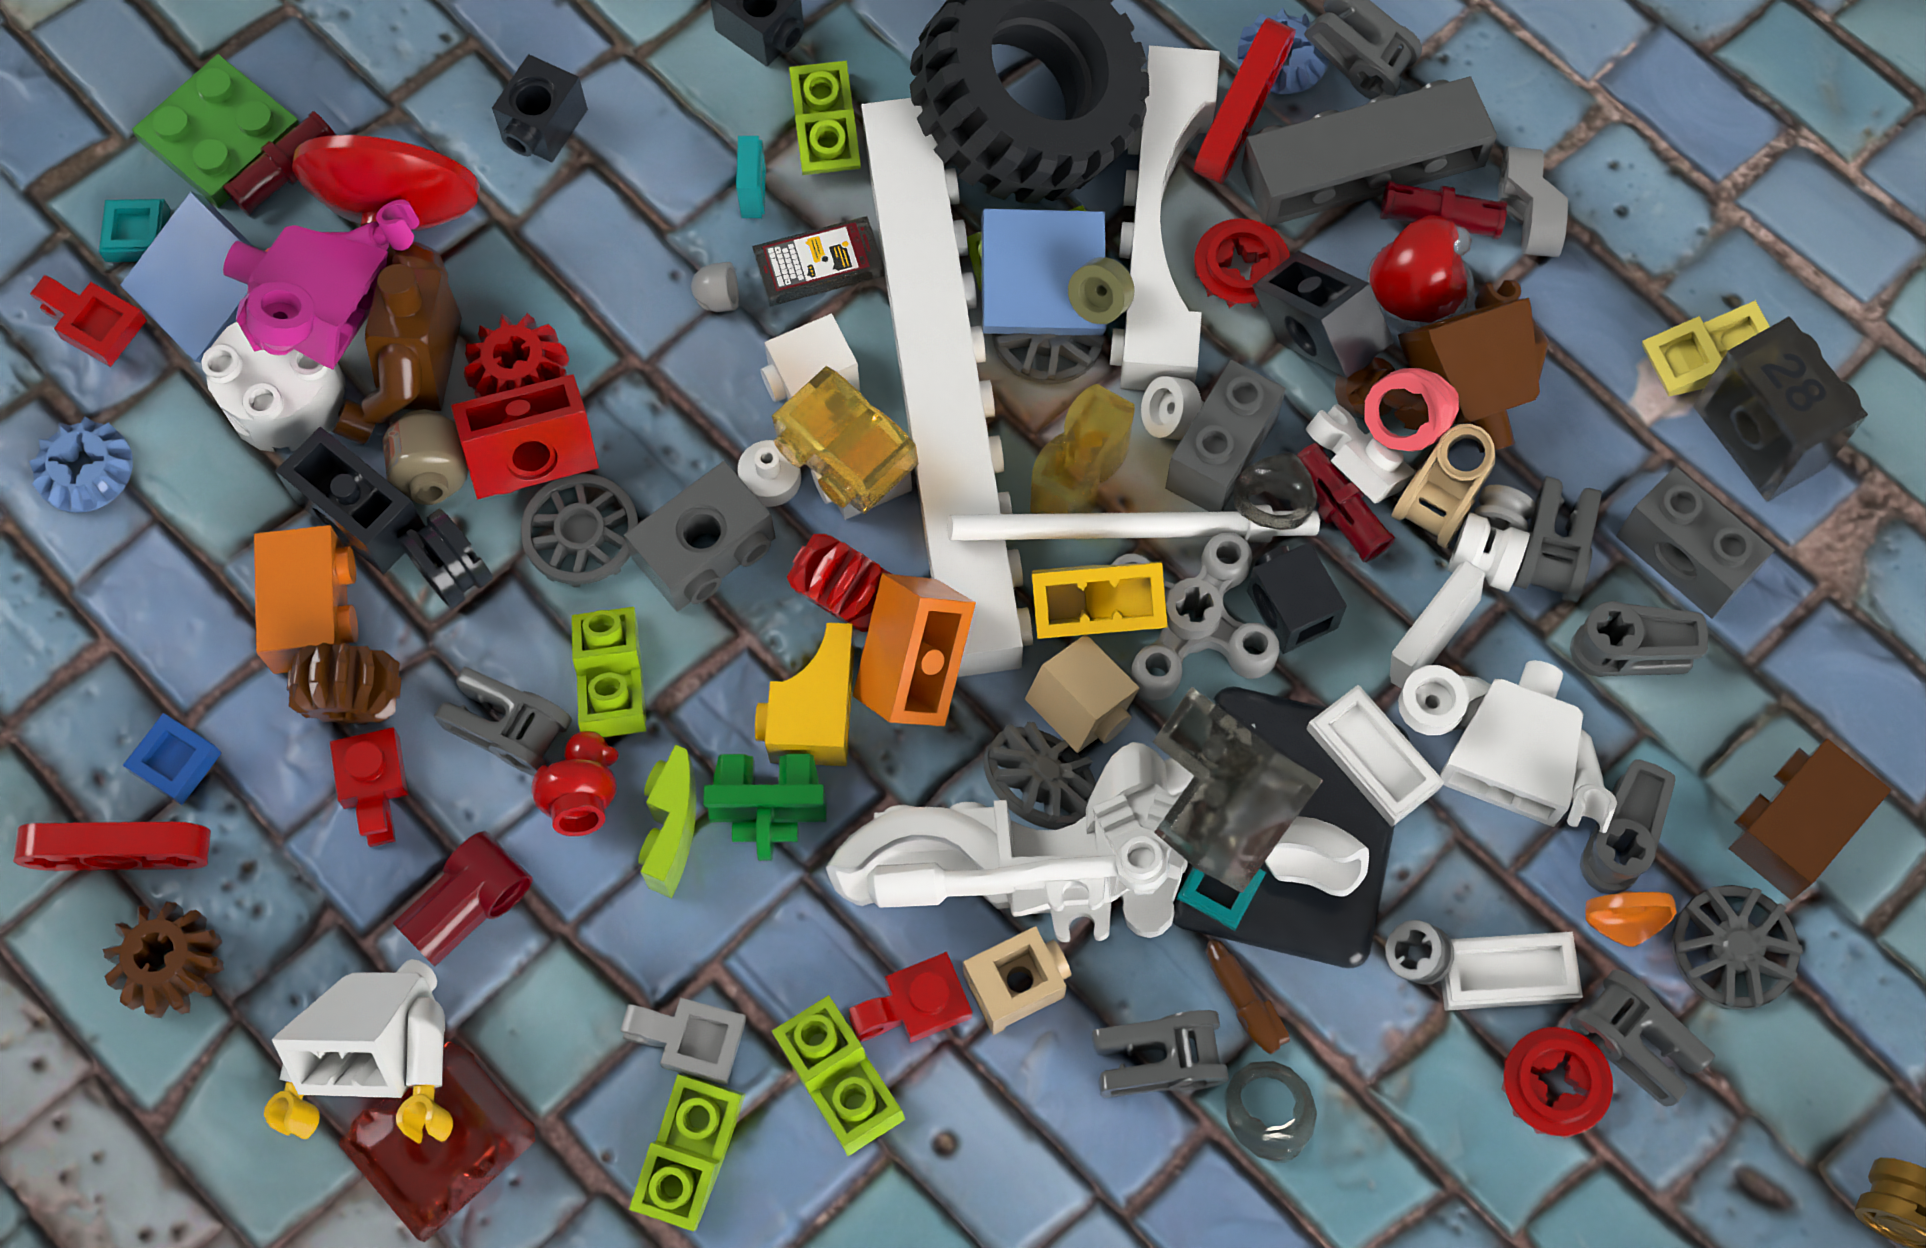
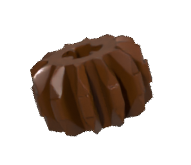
M322 643L318 646L308 645L299 649L298 653L294 655L292 670L288 671V706L305 718H317L322 722H339L344 725L347 723L363 725L369 722L381 723L389 719L396 711V702L400 698L402 678L399 677L400 663L384 650H371L368 646H350L346 643L342 645Z
M166 901L158 915L148 906H138V925L132 928L123 922L115 923L117 934L124 938L121 945L102 949L104 958L116 964L104 976L106 983L115 990H122L119 998L123 1005L131 1010L144 1006L145 1013L152 1018H162L169 1005L180 1014L190 1013L191 1002L189 994L195 991L204 997L212 996V987L203 979L206 974H215L224 970L223 961L211 955L222 944L221 937L212 929L205 930L207 918L199 911L191 910L184 914L183 908L176 902ZM168 949L172 950L171 952H168L163 958V952H165ZM165 962L166 966L158 971L156 968Z

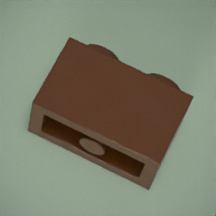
M1828 738L1809 755L1799 747L1773 776L1782 784L1774 796L1768 800L1759 793L1734 821L1743 832L1728 849L1791 901L1816 881L1891 791L1888 786Z

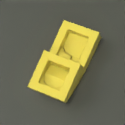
M1756 300L1704 323L1701 317L1698 316L1642 341V347L1668 397L1700 390L1761 369L1760 367L1765 364H1773L1780 361L1783 350Z

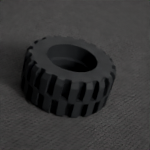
M947 0L926 24L918 37L920 44L913 51L910 64L911 73L916 76L909 84L911 101L914 106H921L922 108L917 121L924 136L932 135L938 144L933 149L944 164L950 160L961 170L957 175L971 186H974L977 182L986 185L985 193L1005 200L1014 193L1015 199L1019 203L1037 204L1043 198L1055 201L1067 197L1075 189H1081L1126 150L1134 140V132L1142 126L1147 112L1146 103L1143 100L1149 96V75L1147 72H1141V67L1147 60L1142 43H1135L1132 38L1131 32L1135 28L1126 12L1120 15L1111 5L1113 0ZM992 45H1010L1023 49L1038 58L1051 71L1064 97L1065 120H1052L1038 116L1022 107L1010 96L996 73L992 59Z

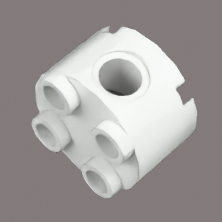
M237 321L228 326L203 355L201 361L202 369L206 374L209 391L241 439L259 450L275 452L272 447H289L291 452L296 451L320 426L330 434L340 418L338 413L344 402L346 381L345 375L338 363L332 370L295 349L286 355L279 356L272 355L265 350L254 352Z

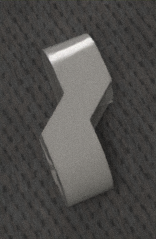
M1506 146L1500 166L1498 201H1506L1507 213L1522 225V253L1559 257L1566 235L1568 198L1543 178V150Z

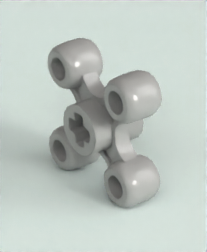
M1221 533L1214 536L1205 545L1201 557V571L1196 578H1187L1176 584L1164 580L1167 628H1160V637L1153 644L1142 648L1136 654L1131 666V679L1140 687L1138 693L1144 698L1162 700L1171 696L1179 687L1183 674L1182 663L1189 653H1198L1207 648L1219 651L1227 658L1233 671L1239 676L1248 679L1260 678L1268 674L1275 666L1279 655V641L1274 631L1261 623L1244 624L1235 621L1228 615L1223 605L1224 594L1229 589L1240 585L1247 578L1252 565V550L1247 541L1241 536L1233 533ZM1125 554L1118 557L1111 565L1149 563L1150 561L1138 554ZM1228 558L1231 559L1234 563L1225 564L1221 562L1219 559ZM1183 610H1193L1195 618L1201 616L1203 618L1201 622H1190L1189 614L1181 616ZM1255 647L1258 650H1260L1262 654L1253 655L1248 653L1244 648ZM1151 668H1159L1166 673V675L1156 677L1151 675L1147 670Z

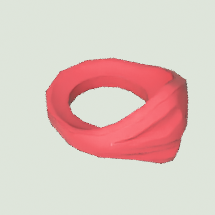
M1402 368L1391 372L1372 386L1365 399L1364 421L1374 439L1387 448L1419 451L1438 442L1452 427L1459 410V395L1456 389L1439 374L1421 368ZM1404 388L1413 394H1422L1428 405L1429 422L1421 425L1417 433L1410 436H1398L1391 433L1383 425L1379 416V405L1382 397L1391 389Z

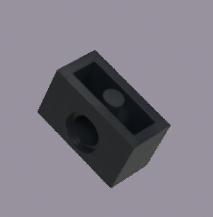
M1299 250L1252 285L1277 342L1345 378L1367 367L1375 356L1394 343L1370 283Z
M321 426L275 470L297 504L324 526L331 525L343 542L351 546L354 551L383 575L406 553L397 538L410 529L418 532L425 527L411 499Z

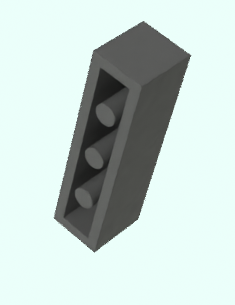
M1471 76L1451 82L1448 80H1437L1427 84L1418 91L1396 97L1393 95H1382L1372 99L1363 106L1341 112L1337 110L1323 111L1308 121L1286 127L1272 125L1263 128L1255 135L1247 137L1241 170L1262 222L1267 226H1272L1383 195L1388 181L1416 186L1485 167L1497 133Z

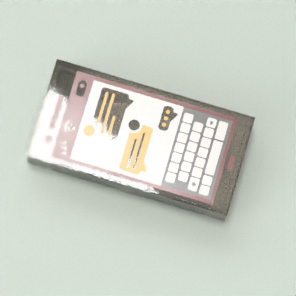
M868 216L752 246L769 307L884 277V265Z

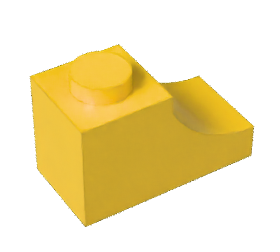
M1162 562L1085 565L1032 570L1037 639L1167 628Z
M826 623L823 641L812 661L801 672L786 681H770L768 703H757L755 740L765 742L770 763H779V756L786 754L814 755L815 765L847 767L855 655L852 624Z

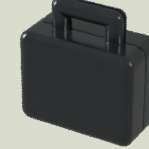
M1236 686L1226 687L1220 690L1213 698L1202 748L1227 744L1236 733L1247 726L1255 724L1256 740H1269L1272 779L1259 780V797L1250 795L1237 787L1260 821L1268 816L1282 815L1315 818L1333 824L1351 834L1369 849V864L1364 880L1353 892L1343 897L1330 895L1308 884L1279 881L1267 867L1261 853L1256 855L1250 853L1211 795L1206 793L1190 798V813L1182 835L1192 841L1193 853L1191 858L1188 859L1185 873L1182 874L1179 890L1173 902L1175 912L1173 923L1176 926L1185 930L1342 968H1356L1368 959L1371 952L1395 825L1393 827L1389 825L1307 731L1309 722L1326 710L1327 707ZM1393 723L1397 727V729L1404 735V737L1410 742L1409 736L1406 733V731L1401 726ZM1207 841L1266 872L1235 931L1194 907L1176 899ZM1212 860L1196 892L1231 910L1247 878Z

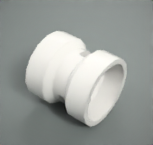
M1469 512L1458 536L1447 571L1453 573L1460 563L1468 561L1485 571L1484 577L1489 586L1509 592L1522 562L1530 533L1513 527L1504 531L1491 527L1487 518Z

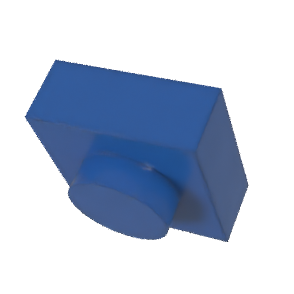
M163 713L123 766L130 773L182 806L222 752L214 744Z

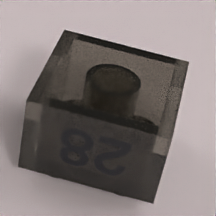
M1790 316L1728 350L1693 405L1694 409L1766 502L1827 468L1868 416V413L1861 406L1860 398L1854 388L1840 380L1822 357L1821 350L1814 338L1802 332Z

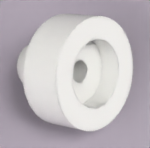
M1170 376L1158 377L1149 384L1142 399L1141 416L1146 430L1152 436L1181 440L1204 404L1196 385L1188 379Z
M774 440L760 441L747 448L740 457L738 476L764 506L782 505L795 496L801 484V471L798 457L789 446Z

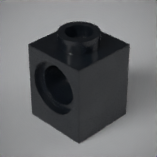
M710 0L715 31L766 67L782 52L787 53L791 51L802 37L804 21L801 0Z
M528 54L493 105L492 110L501 139L511 150L527 157L534 154L553 163L588 108L578 76ZM538 111H545L539 115H531Z
M1310 542L1293 550H1290L1288 546L1277 547L1256 561V567L1253 568L1247 593L1264 623L1274 631L1282 654L1338 629L1347 605Z

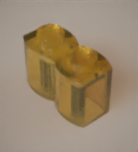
M825 366L772 415L777 435L773 441L779 452L795 467L800 468L805 463L815 472L819 473L822 476L818 479L821 489L841 508L851 504L858 511L866 514L919 464L917 447L911 438L888 416L870 405L862 394L845 378L828 366Z
M1098 384L1088 387L1075 399L1065 419L1064 433L1059 434L1047 443L1039 453L1033 466L1030 513L1064 514L1092 512L1097 502L1100 484L1108 480L1119 470L1128 454L1135 410L1133 403Z

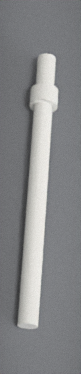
M1243 505L1240 511L949 515L947 523L950 541L1214 537L1221 533H1233L1241 536L1247 543L1270 542L1273 536H1315L1318 534L1320 527L1317 511H1272L1270 505Z

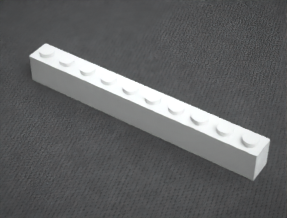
M911 98L861 104L865 147L930 574L932 579L941 581L976 602L957 677L1022 668L1023 646L1033 645V635L1028 607L1016 608L1013 588L1023 586L1019 550H1007L1005 540L950 541L947 531L949 515L1013 514L1009 492H997L994 474L1004 472V460L1000 436L988 437L985 419L987 417H995L991 381H979L976 363L986 362L982 327L981 325L970 327L967 310L977 308L973 273H961L959 257L968 256L964 220L953 221L950 205L959 204L955 168L944 169L943 161L933 150L938 144L932 135L924 136L917 121L922 108L921 106H914Z

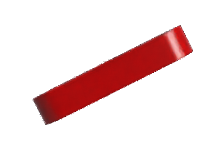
M1266 18L1262 23L1202 143L1194 165L1195 173L1219 184L1226 180L1289 54L1296 29L1271 18Z
M187 822L24 824L17 829L13 861L15 864L25 868L45 871L198 869L208 865L211 830L205 826Z

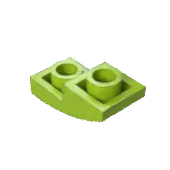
M847 60L789 67L802 176L861 169Z
M635 607L571 615L572 660L577 676L578 725L580 732H595L602 737L646 732L643 673Z
M676 744L667 762L663 760L657 761L646 781L644 795L648 797L646 803L654 821L663 824L661 830L654 827L649 832L638 858V863L643 865L640 872L648 889L671 899L682 877L688 859L696 818L694 767L688 750Z
M829 995L772 1030L775 1039L847 1156H850L906 1120L902 1109L871 1064L863 1046Z
M683 1073L677 1074L657 1139L650 1142L629 1210L693 1232L696 1231L722 1166L746 1094Z

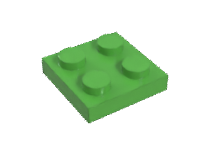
M217 54L134 126L132 131L144 147L219 208L230 198L223 189V186L226 183H230L262 155L260 148L268 141L276 144L293 128L297 127L300 122L288 110Z

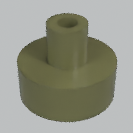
M1098 257L1088 261L1075 271L1068 284V296L1073 309L1080 317L1094 324H1107L1114 321L1130 307L1134 299L1135 290L1131 275L1122 264L1107 257Z

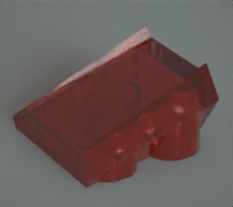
M450 1041L443 1046L442 1086L434 1088V1102L448 1111L453 1119L451 1133L445 1141L440 1142L429 1135L425 1124L422 1129L423 1137L420 1144L403 1134L396 1122L398 1109L405 1100L413 1096V1088H408L401 1098L386 1097L375 1108L363 1110L351 1123L350 1131L339 1140L338 1144L415 1238L422 1242H426L536 1141L534 1123L526 1120L478 1065L474 1060L475 1054Z

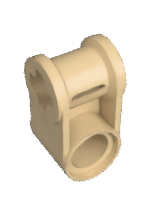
M1459 424L1450 428L1441 437L1423 468L1419 469L1405 489L1391 517L1398 521L1404 518L1412 521L1437 536V544L1446 549L1462 526L1467 514L1471 511L1475 503V497L1494 467L1495 446L1490 435L1481 427L1472 424ZM1473 439L1483 446L1485 457L1478 468L1472 471H1460L1450 464L1448 454L1451 447L1457 441ZM1426 501L1446 513V516L1438 515L1420 504V502Z

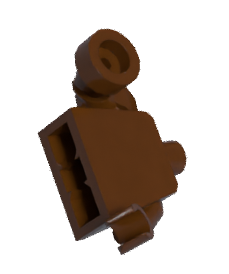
M414 241L405 250H395L389 243V248L386 250L388 251L386 267L379 272L365 329V343L376 389L363 399L362 405L345 399L338 413L340 418L332 430L333 433L358 444L364 445L367 443L376 423L386 422L401 409L442 411L462 317L449 287L448 273L440 253L419 242Z
M1504 280L1497 292L1492 283L1485 282L1475 297V310L1397 335L1410 368H1421L1439 374L1456 389L1459 395V410L1454 424L1471 422L1472 425L1481 427L1490 435L1495 450L1515 444L1507 409L1538 398L1540 393L1539 380L1549 345L1547 336L1532 316L1529 298L1519 299L1521 287L1515 280ZM1374 357L1367 367L1354 372L1348 378L1338 374L1335 382V394L1338 404L1347 410L1353 418L1364 419L1367 395L1376 382L1391 372L1396 371L1393 365L1383 358ZM1403 388L1391 389L1382 397L1379 405L1380 417L1395 409L1397 410L1394 412L1395 417L1405 423L1404 428L1418 430L1421 425L1429 422L1428 405L1422 394H1413ZM1476 441L1479 453H1484L1483 446Z

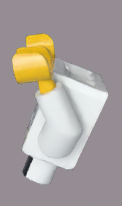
M411 959L407 960L396 973H351L346 975L277 1033L272 1042L283 1062L279 1080L286 1081L284 1091L276 1093L264 1108V1117L268 1125L284 1135L293 1134L301 1139H307L316 1130L320 1115L315 1105L303 1100L304 1095L401 1098L408 1088H413V1096L405 1100L398 1109L396 1115L397 1126L403 1134L418 1144L422 1142L424 1124L429 1135L440 1142L445 1141L451 1133L453 1119L448 1111L434 1102V1088L442 1086L445 1015L443 1008L435 1001L432 991L437 986L436 975L432 969L419 960Z

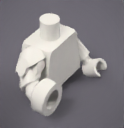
M1528 661L1519 685L1504 679H1495L1491 685L1478 677L1459 676L1452 669L1440 665L1421 667L1406 679L1398 699L1399 712L1405 723L1413 730L1425 735H1442L1458 729H1465L1439 774L1444 780V786L1552 827L1558 823L1569 809L1572 800L1573 805L1567 819L1568 825L1578 827L1581 817L1587 816L1598 822L1600 832H1607L1617 805L1616 797L1605 789L1592 737L1581 729L1583 712L1574 705L1556 699L1563 679V672L1559 668L1543 661Z

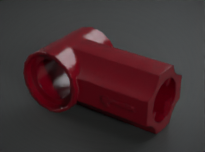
M478 832L464 841L446 861L443 868L444 875L393 922L396 928L434 967L486 918L491 920L498 918L514 907L523 898L533 882L532 876L489 832Z

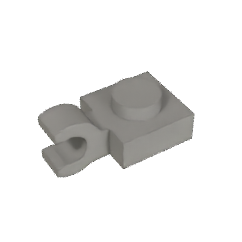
M680 998L674 1017L628 1004L620 1031L624 1033L623 1039L646 1046L665 1047L660 1062L662 1068L727 1086L745 1026L746 1016Z

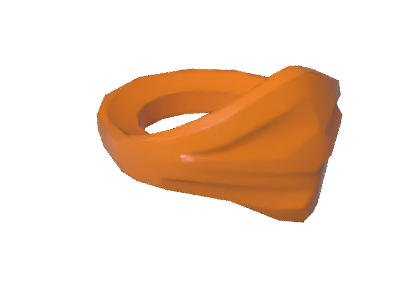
M1623 891L1618 894L1589 899L1586 901L1585 919L1592 928L1603 936L1627 947H1635L1657 934L1673 920L1677 913L1673 895L1664 892Z

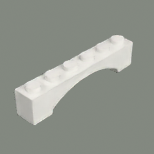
M1149 45L1147 68L1141 69V72H1147L1149 75V96L1143 100L1146 103L1147 112L1142 126L1134 132V140L1128 146V154L1139 155L1138 170H1126L1123 206L1135 207L1134 222H1122L1119 258L1130 259L1129 274L1132 277L1135 292L1132 304L1125 311V329L1113 328L1110 365L1122 366L1120 389L1146 391L1149 384L1161 376L1188 379L1195 384L1198 368L1201 312H1191L1187 309L1171 278L1162 243L1160 210L1163 194L1178 160L1199 133H1208L1213 123L1217 99L1220 51Z

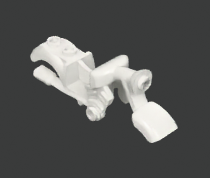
M1252 724L1236 733L1227 744L1194 750L1167 760H1163L1155 750L1143 743L1132 742L1121 747L1106 764L1089 798L1086 816L1075 824L1059 830H1036L1012 821L1006 800L994 801V807H986L976 802L957 803L951 806L950 809L942 807H914L909 805L889 807L884 812L874 813V820L849 836L837 849L826 866V870L835 891L856 905L864 906L875 903L879 908L939 905L946 897L982 895L997 909L1010 908L1013 917L1051 913L1055 935L1061 942L1070 941L1069 926L1075 918L1088 917L1095 924V939L1102 941L1109 935L1111 902L1119 897L1123 901V915L1127 927L1136 935L1147 938L1156 937L1163 934L1172 925L1175 913L1173 902L1179 890L1182 874L1185 873L1188 859L1191 858L1193 853L1192 841L1181 834L1190 813L1189 802L1184 800L1209 793L1252 855L1261 853L1267 867L1279 881L1308 884L1330 895L1346 896L1360 885L1367 874L1369 849L1346 831L1315 818L1282 815L1268 816L1260 821L1237 788L1239 787L1244 792L1259 797V780L1272 779L1269 740H1256L1255 724Z

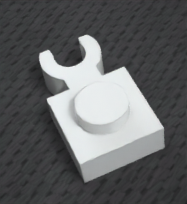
M1338 404L1334 405L1328 414L1323 410L1319 411L1306 428L1308 434L1317 443L1336 454L1331 462L1374 503L1402 491L1416 474L1404 461L1401 450L1387 448L1375 440L1371 432L1364 434L1357 427V423L1352 415Z

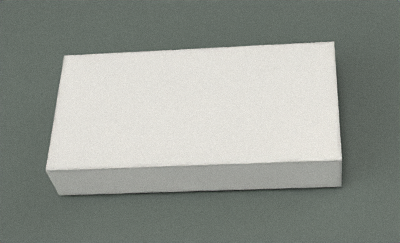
M1468 561L1460 563L1392 651L1391 683L1402 689L1406 679L1415 670L1426 665H1432L1480 602L1485 571Z
M1359 685L1355 686L1316 716L1307 726V731L1391 827L1441 789L1444 784V780Z
M1573 932L1451 939L1454 946V961L1451 970L1441 979L1445 1011L1575 1003L1583 998Z

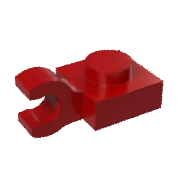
M44 275L30 292L33 298L43 303L39 307L41 311L59 321L54 329L62 340L109 367L114 364L147 321L139 308L91 281L83 292L78 295L53 278Z
M392 727L330 741L338 802L344 809L356 807L359 833L361 836H367L369 847L396 842L389 799L407 796L408 789L400 736L395 728Z
M947 952L885 976V985L890 996L870 999L849 1008L851 1015L849 1016V1021L859 1042L872 1039L902 1025L909 1043H912L972 1019L973 1014Z

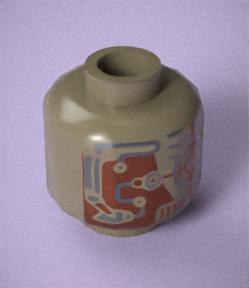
M423 409L404 414L399 420L388 427L382 440L388 482L412 501L423 505L440 503L462 488L468 477V468L454 421L435 411Z

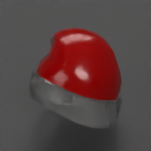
M1428 215L1409 224L1393 242L1387 244L1386 247L1381 248V251L1376 253L1367 269V282L1372 287L1388 325L1400 333H1404L1471 311L1475 300L1474 281L1469 266L1462 258V256L1470 251L1472 243L1466 228L1456 226L1447 217Z

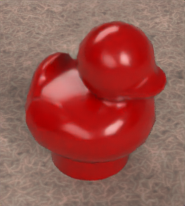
M584 731L574 734L565 747L566 760L553 763L548 767L546 765L541 766L534 775L531 785L534 803L542 813L552 819V826L559 834L583 836L597 831L605 823V809L614 800L617 783L612 770L608 766L613 765L617 761L619 753L615 748L609 747L606 739L598 733Z

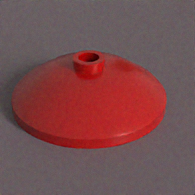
M333 135L305 141L294 151L292 170L305 190L335 214L360 224V227L374 221L377 222L376 215L384 205L395 200L408 201L420 221L419 226L411 231L426 230L456 220L474 208L478 202L480 184L470 170L447 156L413 144L371 136Z

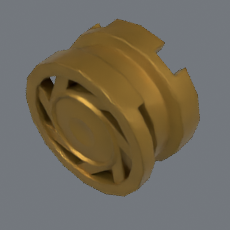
M1880 1157L1874 1160L1868 1174L1869 1182L1872 1184L1871 1190L1860 1195L1854 1210L1855 1216L1876 1233L1908 1248H1926V1168L1895 1158Z

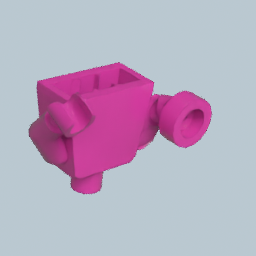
M406 200L392 201L378 211L376 215L377 222H371L349 232H319L296 225L287 226L267 252L241 241H235L225 258L223 274L248 285L247 295L240 300L236 321L254 352L265 350L272 355L279 356L286 355L295 349L319 364L333 370L369 316L379 272L387 264L388 251L386 250L389 248V243L395 250H405L413 243L414 234L411 230L416 229L420 221L410 203Z

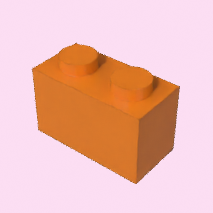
M331 525L254 533L256 653L272 673H288L289 670H292L294 655L298 653L299 649L308 645L318 646L322 643L332 645L346 643L349 645V643L357 642V615L352 604L348 605L347 584H355L356 563L351 546H343Z
M882 573L852 696L890 723L945 726L976 602L937 579Z

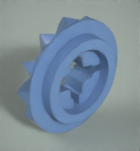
M1284 8L1274 16L1267 17L1260 13L1252 25L1243 28L1237 47V60L1240 67L1266 18H1271L1296 29L1291 46L1293 51L1291 57H1289L1288 65L1282 66L1270 91L1271 93L1294 94L1302 92L1314 86L1325 74L1329 59L1304 35L1310 25L1307 13L1300 18L1287 15Z
M85 416L81 423L73 425L59 422L58 432L49 439H39L40 450L37 457L29 461L34 476L32 484L42 498L57 509L75 513L92 511L114 500L127 485L133 468L132 451L126 439L109 422L106 424L96 423ZM84 447L85 452L94 462L93 464L83 465L80 474L75 478V474L66 463L76 461L79 457V452L83 451Z

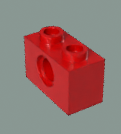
M574 374L451 405L477 500L497 494H508L517 489L599 468L586 410Z

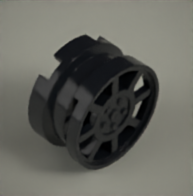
M439 508L426 517L427 525L416 532L410 529L397 539L425 580L452 610L465 601L464 593L473 586L481 589L493 580V576L482 558L477 557L471 547L472 544L451 518Z

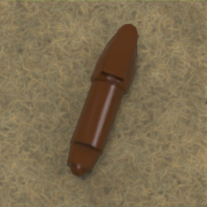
M1209 940L1205 952L1210 962V967L1236 1010V1016L1242 1027L1265 1052L1270 1055L1280 1050V1046L1290 1042V1037L1270 1000L1263 1002V999L1258 997L1233 953L1230 954L1221 941Z

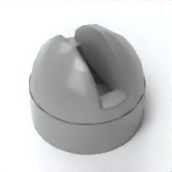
M731 262L713 263L704 266L694 275L691 290L701 307L707 311L714 312L737 309L739 301L738 281Z

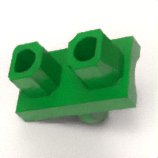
M721 754L718 756L713 785H704L703 804L704 807H708L710 823L733 822L732 842H756L758 861H772L774 842H798V822H827V801L824 785L819 784L814 755L786 754L779 756V785H755V761L753 756L746 754Z

